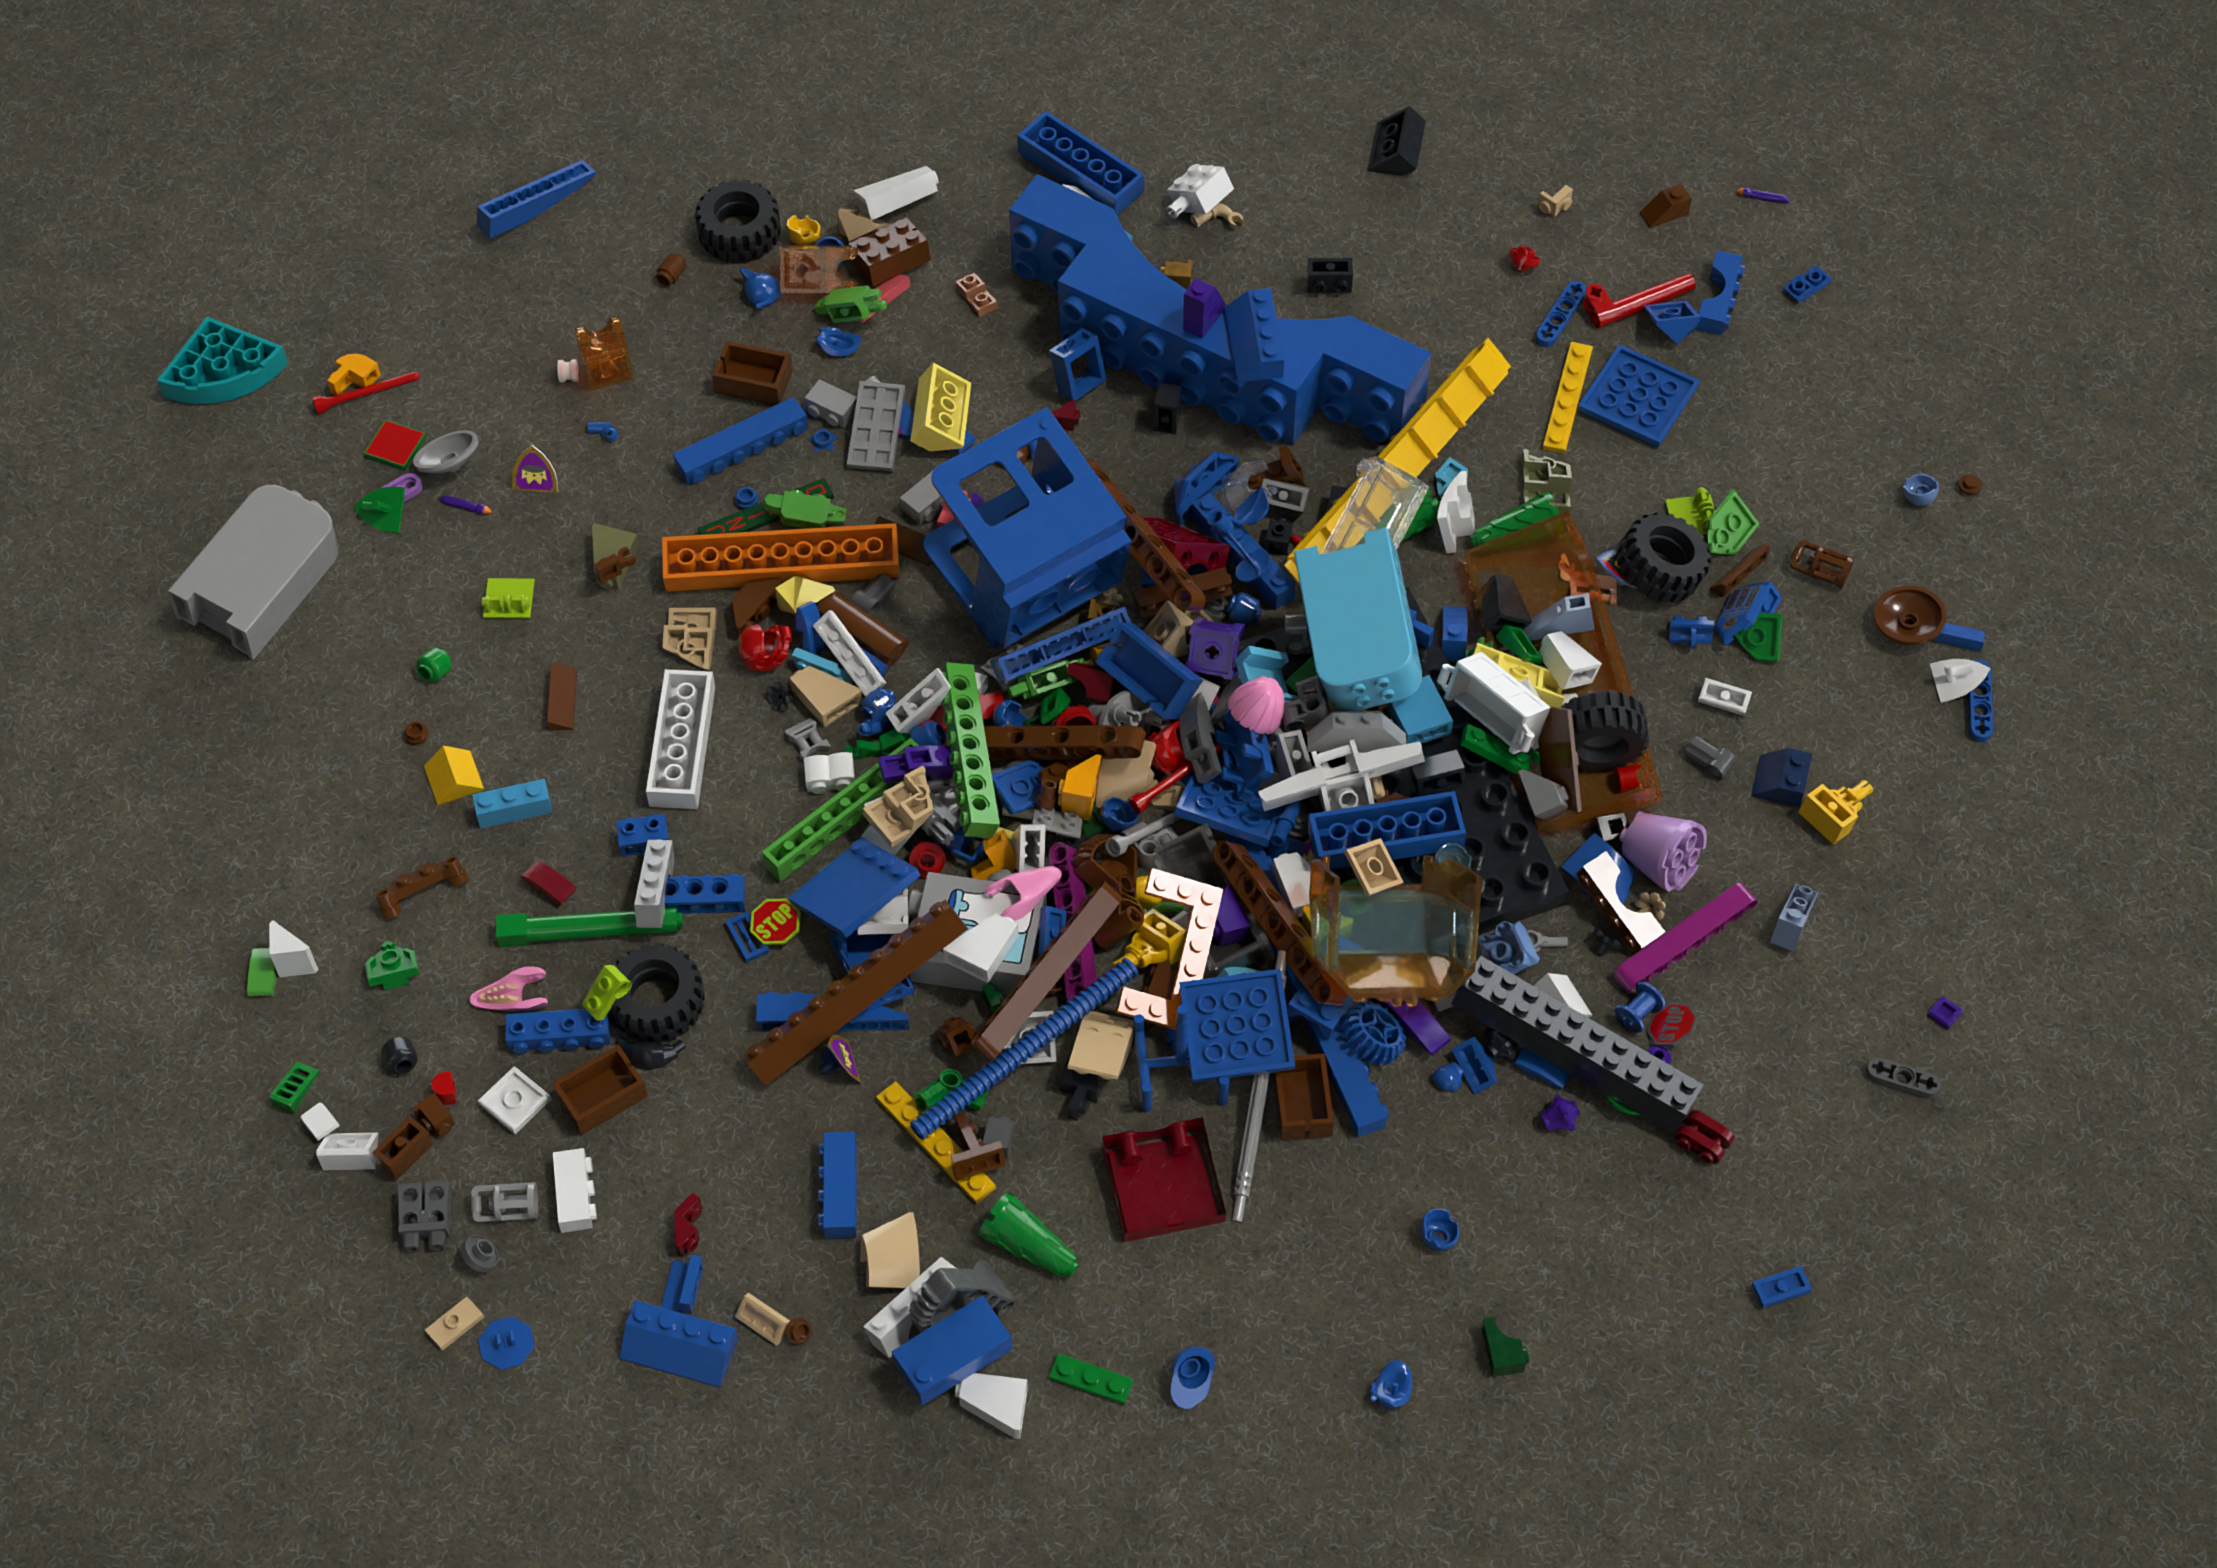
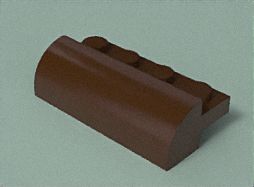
M1225 567L1191 576L1194 583L1203 592L1206 601L1232 595L1230 586L1232 580L1230 574H1227ZM1157 585L1133 592L1140 618L1156 615L1167 600L1172 602Z
M837 592L824 597L817 605L820 617L829 610L833 611L857 644L889 668L894 660L899 661L910 643L902 635Z

